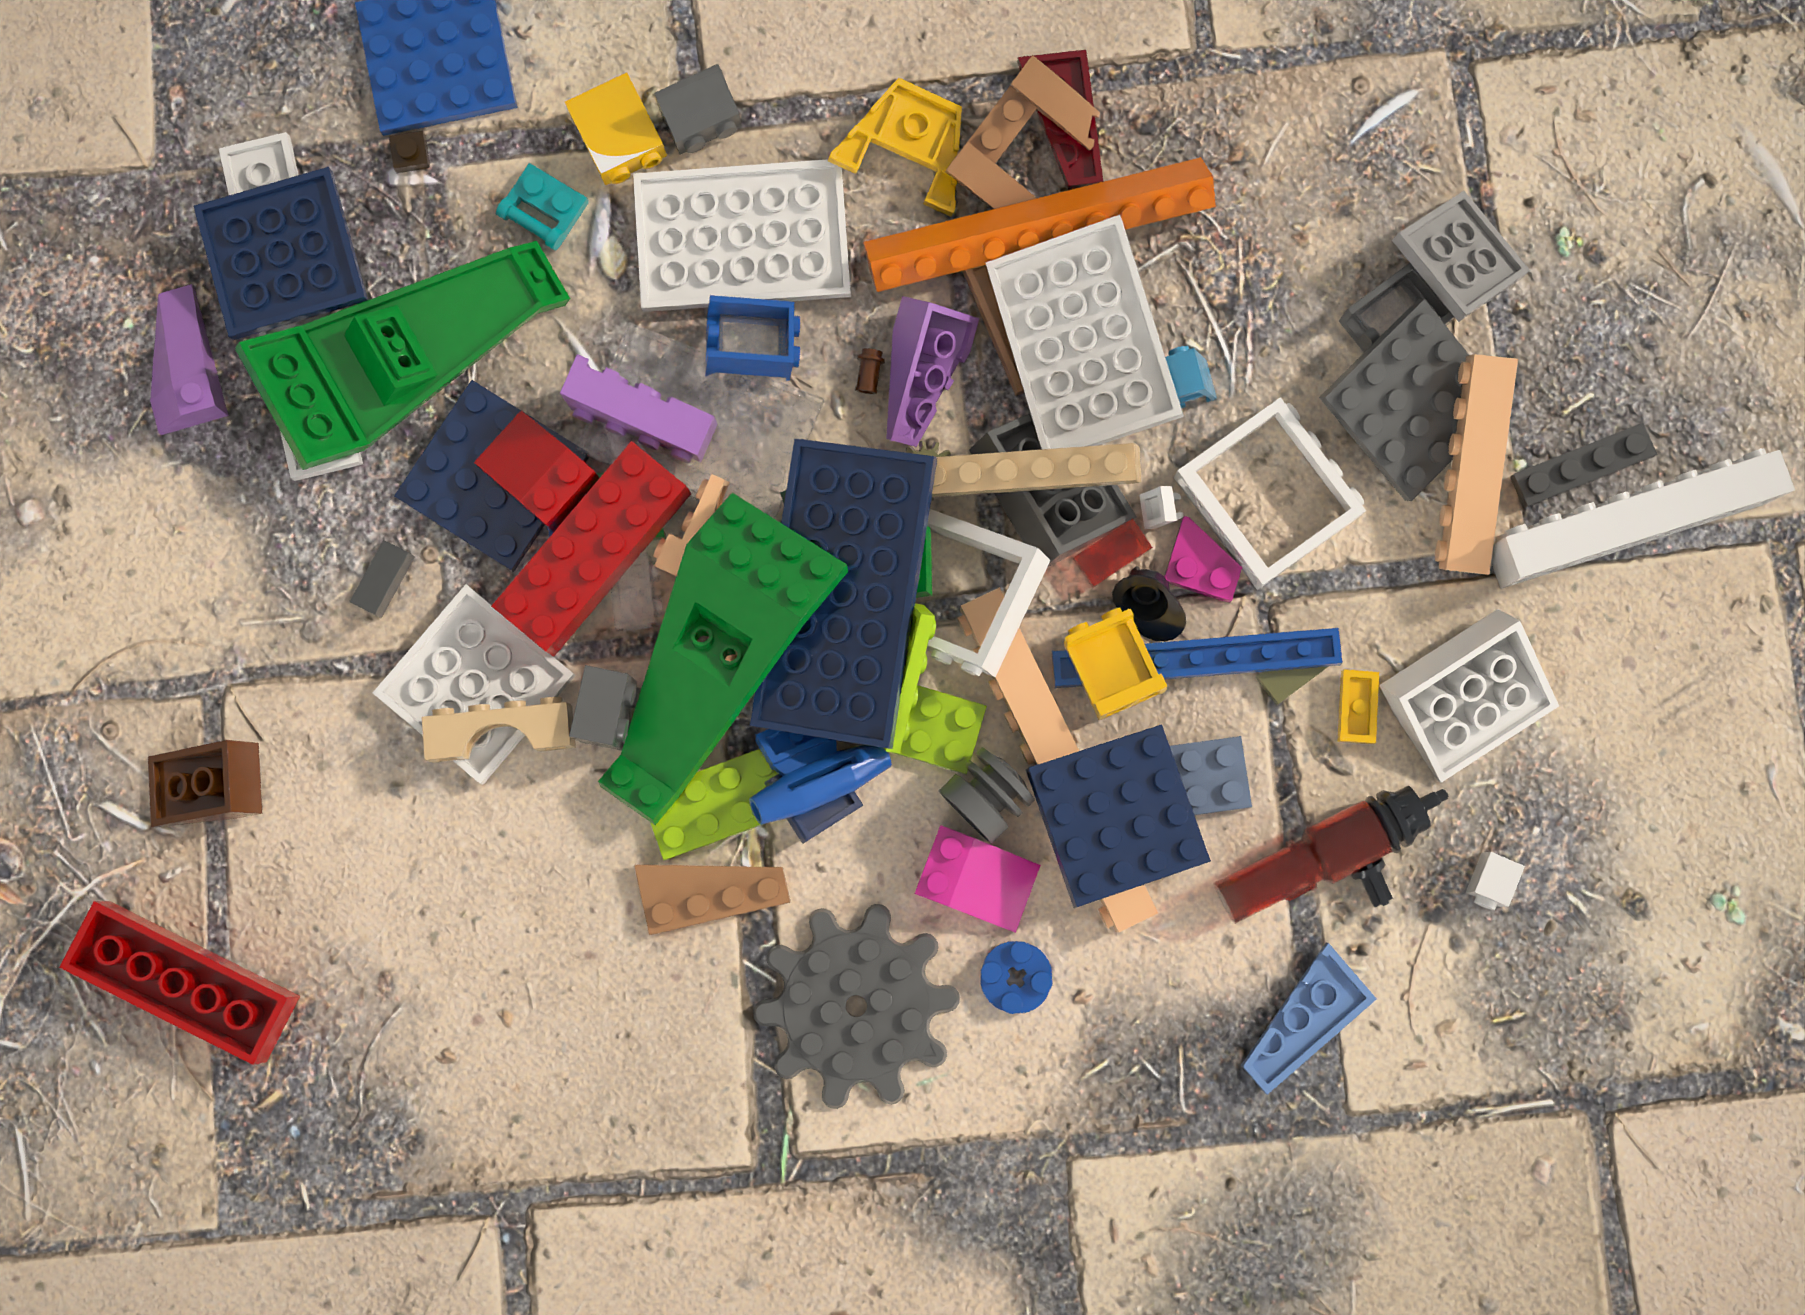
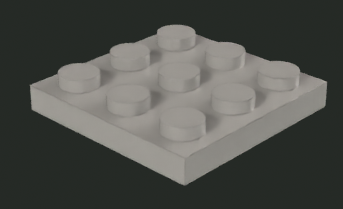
M1462 191L1411 224L1392 239L1394 244L1458 322L1530 272L1529 268L1465 191Z

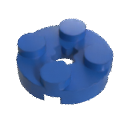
M1008 941L993 948L985 957L981 968L980 984L984 995L996 1008L1009 1014L1027 1013L1039 1007L1047 998L1053 985L1052 969L1047 957L1037 947L1023 941ZM1014 967L1017 971L1024 969L1026 975L1022 978L1024 985L1018 987L1016 984L1010 986L1007 984L1006 980L1010 977L1008 972L1010 968Z

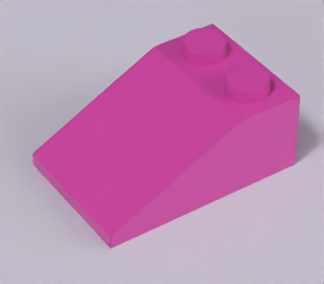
M940 825L914 894L1016 933L1041 865Z

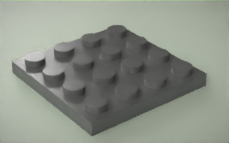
M1418 299L1319 397L1405 501H1413L1453 460V455L1449 454V442L1453 433L1456 434L1458 419H1454L1453 411L1456 399L1461 398L1463 385L1458 382V372L1461 362H1466V356H1469L1468 352L1425 299Z

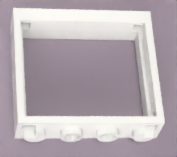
M1281 397L1180 468L1173 477L1234 560L1242 567L1243 572L1257 590L1348 526L1366 511L1362 506L1364 505V500L1355 488H1349L1341 478L1343 473L1334 460H1328L1320 450L1322 446L1319 439L1313 432H1306L1299 422L1300 416L1297 410L1290 403L1285 404ZM1275 417L1346 512L1268 568L1197 474V471Z
M930 509L927 525L931 528L932 532L1019 564L978 653L935 636L928 641L926 649L932 652L931 657L946 665H950L952 660L962 664L961 669L973 676H980L981 672L996 677L1050 559L1039 548Z

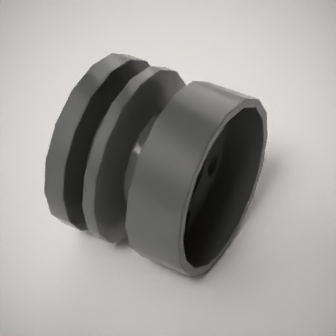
M982 747L976 753V756L984 764L985 768L982 770L969 760L965 765L974 779L969 783L961 776L955 774L939 790V793L983 838L992 844L1008 828L1000 812L1005 808L1011 814L1019 817L1023 812L1014 803L1013 799L1016 797L1029 807L1035 801V798L1029 792L1025 781L1007 762Z

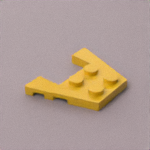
M898 78L872 106L864 118L847 134L845 139L835 147L828 158V162L856 174L869 143L872 142L936 172L923 205L951 217L956 206L955 188L957 181L945 171L958 155L962 106Z

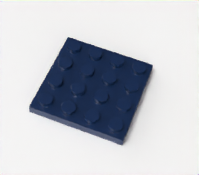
M329 167L193 206L228 337L232 340L368 301L334 175Z
M471 380L394 497L514 572L545 524L474 462L521 410ZM529 416L585 463L588 461L591 455L587 451Z
M1162 724L1026 769L1073 908L1211 862Z

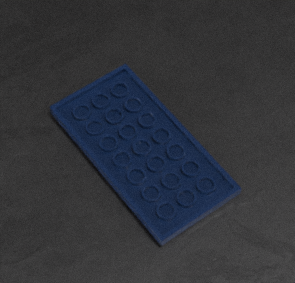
M794 438L781 523L847 564L848 573L802 626L755 691L750 726L893 749L903 673L908 653V641L912 627L913 609L917 595L938 458L928 455Z

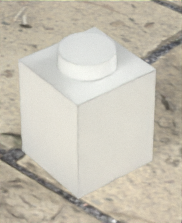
M1483 852L1479 857L1466 893L1476 897L1474 903L1495 911L1496 906L1509 907L1525 866L1493 852Z

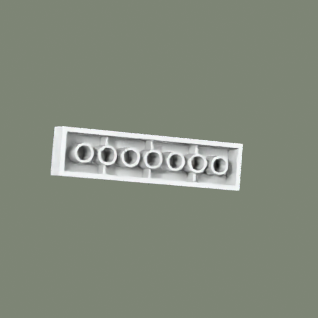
M1762 448L1743 455V458L1732 462L1731 459L1715 463L1710 465L1709 469L1698 473L1697 470L1676 476L1674 480L1664 484L1663 481H1658L1646 485L1640 491L1630 495L1628 491L1614 495L1596 506L1594 502L1582 505L1562 517L1560 513L1540 519L1539 523L1529 526V530L1526 524L1505 531V534L1495 537L1497 543L1493 545L1491 564L1500 589L1766 505L1795 491L1781 451L1777 450L1766 454L1765 449Z

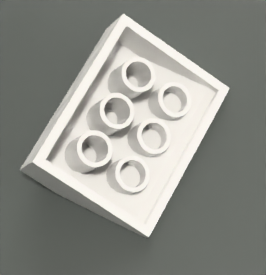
M1499 609L1379 685L1393 714L1440 783L1559 707L1520 620Z

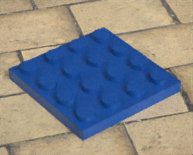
M364 0L355 2L379 129L383 136L518 108L496 0Z

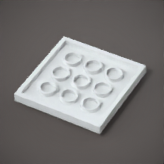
M465 584L374 690L373 694L423 735L421 717L432 716V710L454 708V713L468 712V706L489 704L490 710L504 708V702L520 700L526 701V706L540 705L541 698L558 697L576 675L555 657L545 652L491 607L492 605ZM513 727L492 729L477 740L472 748L469 759L455 760L454 762L483 785L525 734Z

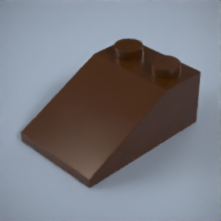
M224 740L148 756L151 827L229 820L263 814L259 743Z

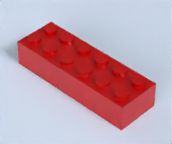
M631 441L491 607L545 652L554 657L692 493L683 482Z
M93 901L59 968L252 1065L268 1061L300 998L299 995L111 901Z

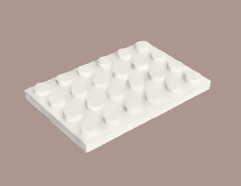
M828 159L633 173L640 297L643 312L707 308L710 295L778 301L851 297L842 168L828 162Z
M1120 215L986 262L1041 449L1098 446L1184 417Z

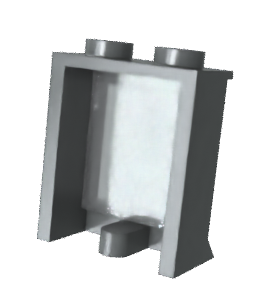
M1408 263L1349 307L1339 322L1361 350L1365 352L1418 299H1425L1446 326L1455 317L1412 264Z

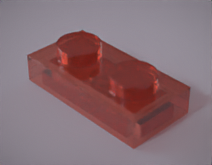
M1132 518L1076 555L1073 560L1091 587L1094 588L1149 552L1153 547Z

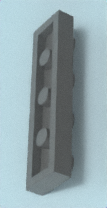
M1640 423L1514 473L1510 478L1525 509L1653 458L1658 454L1644 423Z

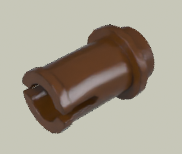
M863 348L862 353L857 356L860 366L855 391L864 394H877L880 366L885 363V359L882 358V351Z

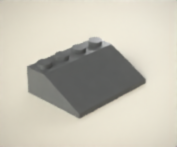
M1031 413L988 431L969 449V452L973 455L1042 450ZM1118 485L994 493L1023 543L1039 548L1050 559L1047 567L1073 555L1137 518Z

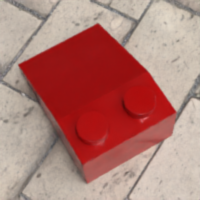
M522 410L474 462L553 532L599 479V476L591 467Z

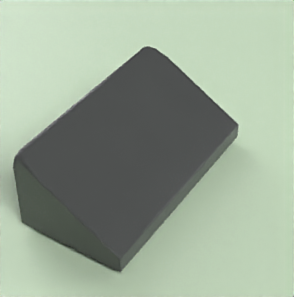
M383 540L349 602L382 618L415 556Z

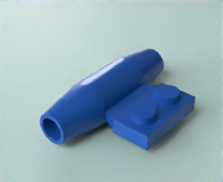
M767 729L756 734L755 741L771 770H775L782 777L750 797L749 803L756 820L761 825L802 815L856 791L889 769L892 765L889 753L882 747L860 745L837 751V742L833 739Z

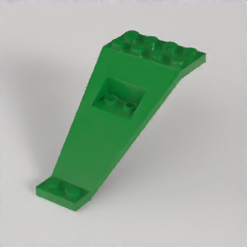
M533 241L493 253L309 323L238 342L235 351L302 470H306L365 451L535 315L566 306L571 298L539 243ZM382 333L387 334L390 338L385 337ZM399 362L403 363L406 367H402Z
M732 492L686 544L621 755L598 780L600 787L656 825L682 794L802 626L848 573L847 564ZM702 636L709 637L705 642L697 641ZM729 655L737 656L733 661L725 660Z

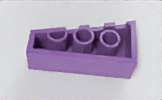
M579 354L576 355L560 392L570 409L574 411L572 414L574 417L590 424L593 423V420L606 424V430L621 437H625L626 433L639 437L638 443L650 449L657 450L661 446L671 450L670 455L682 462L690 463L691 459L702 462L718 425L713 415L673 397H668L666 402L660 400L662 395L653 388L642 383H635L634 387L628 385L629 381L619 375L620 373L607 367L602 372L594 370L589 366L588 358Z

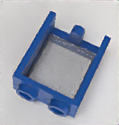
M710 295L706 321L705 377L714 373L781 377L786 378V381H790L792 368H798L800 361V346H794V337H799L800 316H794V302Z

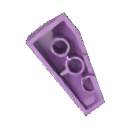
M902 296L892 335L886 439L917 447L937 412L936 402L943 390L950 389L954 382L951 378L959 362H965L971 351L980 318L927 301Z

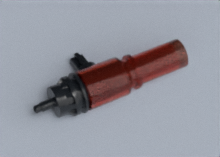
M1406 786L1396 792L1383 790L1376 794L1377 800L1373 796H1368L1365 801L1362 800L1305 828L1300 840L1294 842L1293 839L1286 841V847L1213 882L1217 895L1234 924L1283 900L1291 901L1309 891L1317 889V883L1321 881L1335 884L1349 876L1355 880L1361 879L1373 907L1385 906L1389 904V900L1393 899L1381 873V870L1386 865L1382 857L1391 852L1399 853L1401 851L1400 844L1405 848L1412 845L1419 833L1431 828L1427 811L1447 800L1449 797L1445 789H1441L1419 798L1410 786Z

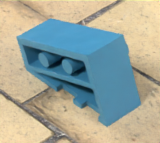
M1181 346L1168 352L1169 356L1165 358L1181 409L1186 407L1185 402L1205 396L1206 402L1217 400L1207 360L1195 348L1189 349V346Z

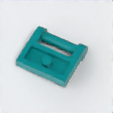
M529 163L507 197L499 203L496 215L505 221L508 219L512 220L543 239L546 246L556 251L589 204V200L584 195ZM523 201L558 224L555 228L551 229L517 207Z

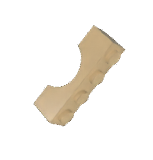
M562 697L541 698L540 705L526 706V701L522 700L504 702V708L490 710L489 704L468 706V712L454 713V708H440L432 710V716L421 717L424 757L426 761L432 763L469 759L472 748L477 740L486 732L499 727L519 729L529 739L533 749L540 752L576 748L575 739L569 737L573 722V708L571 704L562 702Z

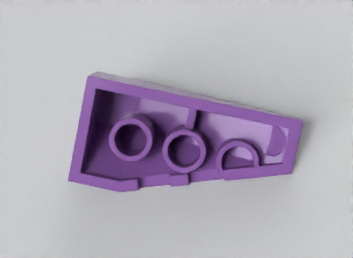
M192 284L158 294L150 402L160 435L229 416L197 295Z

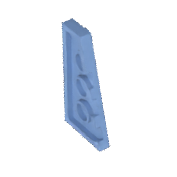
M1325 943L1241 1066L1262 1091L1268 1095L1377 998L1329 943Z

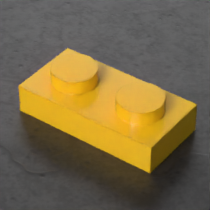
M1346 669L1341 671L1337 742L1376 743L1379 672Z

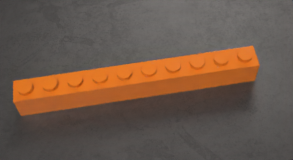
M1199 157L865 241L864 247L870 274L876 291L880 292L986 265V262L1117 215L1121 216L1126 230L1214 208L1216 203L1213 175L1203 159Z

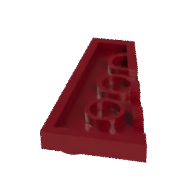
M1086 49L1033 55L1094 107ZM1031 56L1018 57L1017 64L1020 71ZM1036 109L1067 189L1072 190L1104 182L1095 117L1091 119L1088 138L1094 139V145L1089 151Z

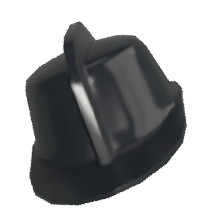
M1136 566L1131 570L1128 577L1123 578L1115 585L1112 591L1114 604L1117 608L1120 607L1122 612L1128 609L1132 610L1134 615L1133 621L1142 636L1153 641L1165 642L1177 638L1183 632L1186 626V614L1181 604L1170 592L1168 581L1158 571L1141 569Z

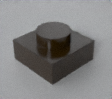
M423 130L389 136L393 169L396 173L431 168L426 135Z

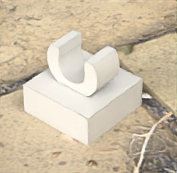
M1160 486L1139 495L1144 529H1156L1184 517L1183 512L1176 513L1174 501L1181 499V496L1178 493H1173L1172 486Z

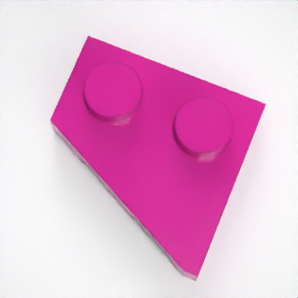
M1184 516L1181 520L1164 577L1171 585L1231 603L1242 567L1192 519Z

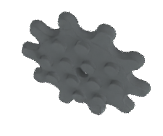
M882 904L871 905L865 912L862 924L853 930H845L840 927L830 910L824 908L815 910L809 918V925L813 933L812 944L804 951H794L785 945H776L768 951L767 963L772 970L781 975L784 981V988L778 997L761 1000L755 1005L753 1010L754 1019L758 1024L766 1027H780L787 1034V1047L778 1055L774 1063L777 1075L784 1079H792L805 1069L818 1071L824 1080L822 1100L827 1107L832 1109L843 1107L847 1103L852 1087L861 1082L873 1085L877 1090L879 1098L884 1103L896 1104L901 1101L905 1092L900 1073L906 1063L916 1060L929 1067H938L947 1058L945 1045L931 1035L929 1029L930 1022L936 1014L956 1009L960 1003V995L953 986L934 985L928 981L925 975L927 963L938 952V942L933 935L928 933L919 934L907 943L895 941L889 932L891 922L890 911ZM854 995L863 997L867 1003L866 1012L858 1017L850 1015L846 1009L847 1000Z

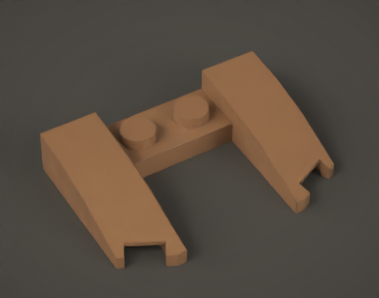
M1032 55L945 172L991 209L1036 199L1032 193L996 165V162L1036 109L1090 151L1094 145V139L1088 138L1092 117L1099 118L1100 112Z

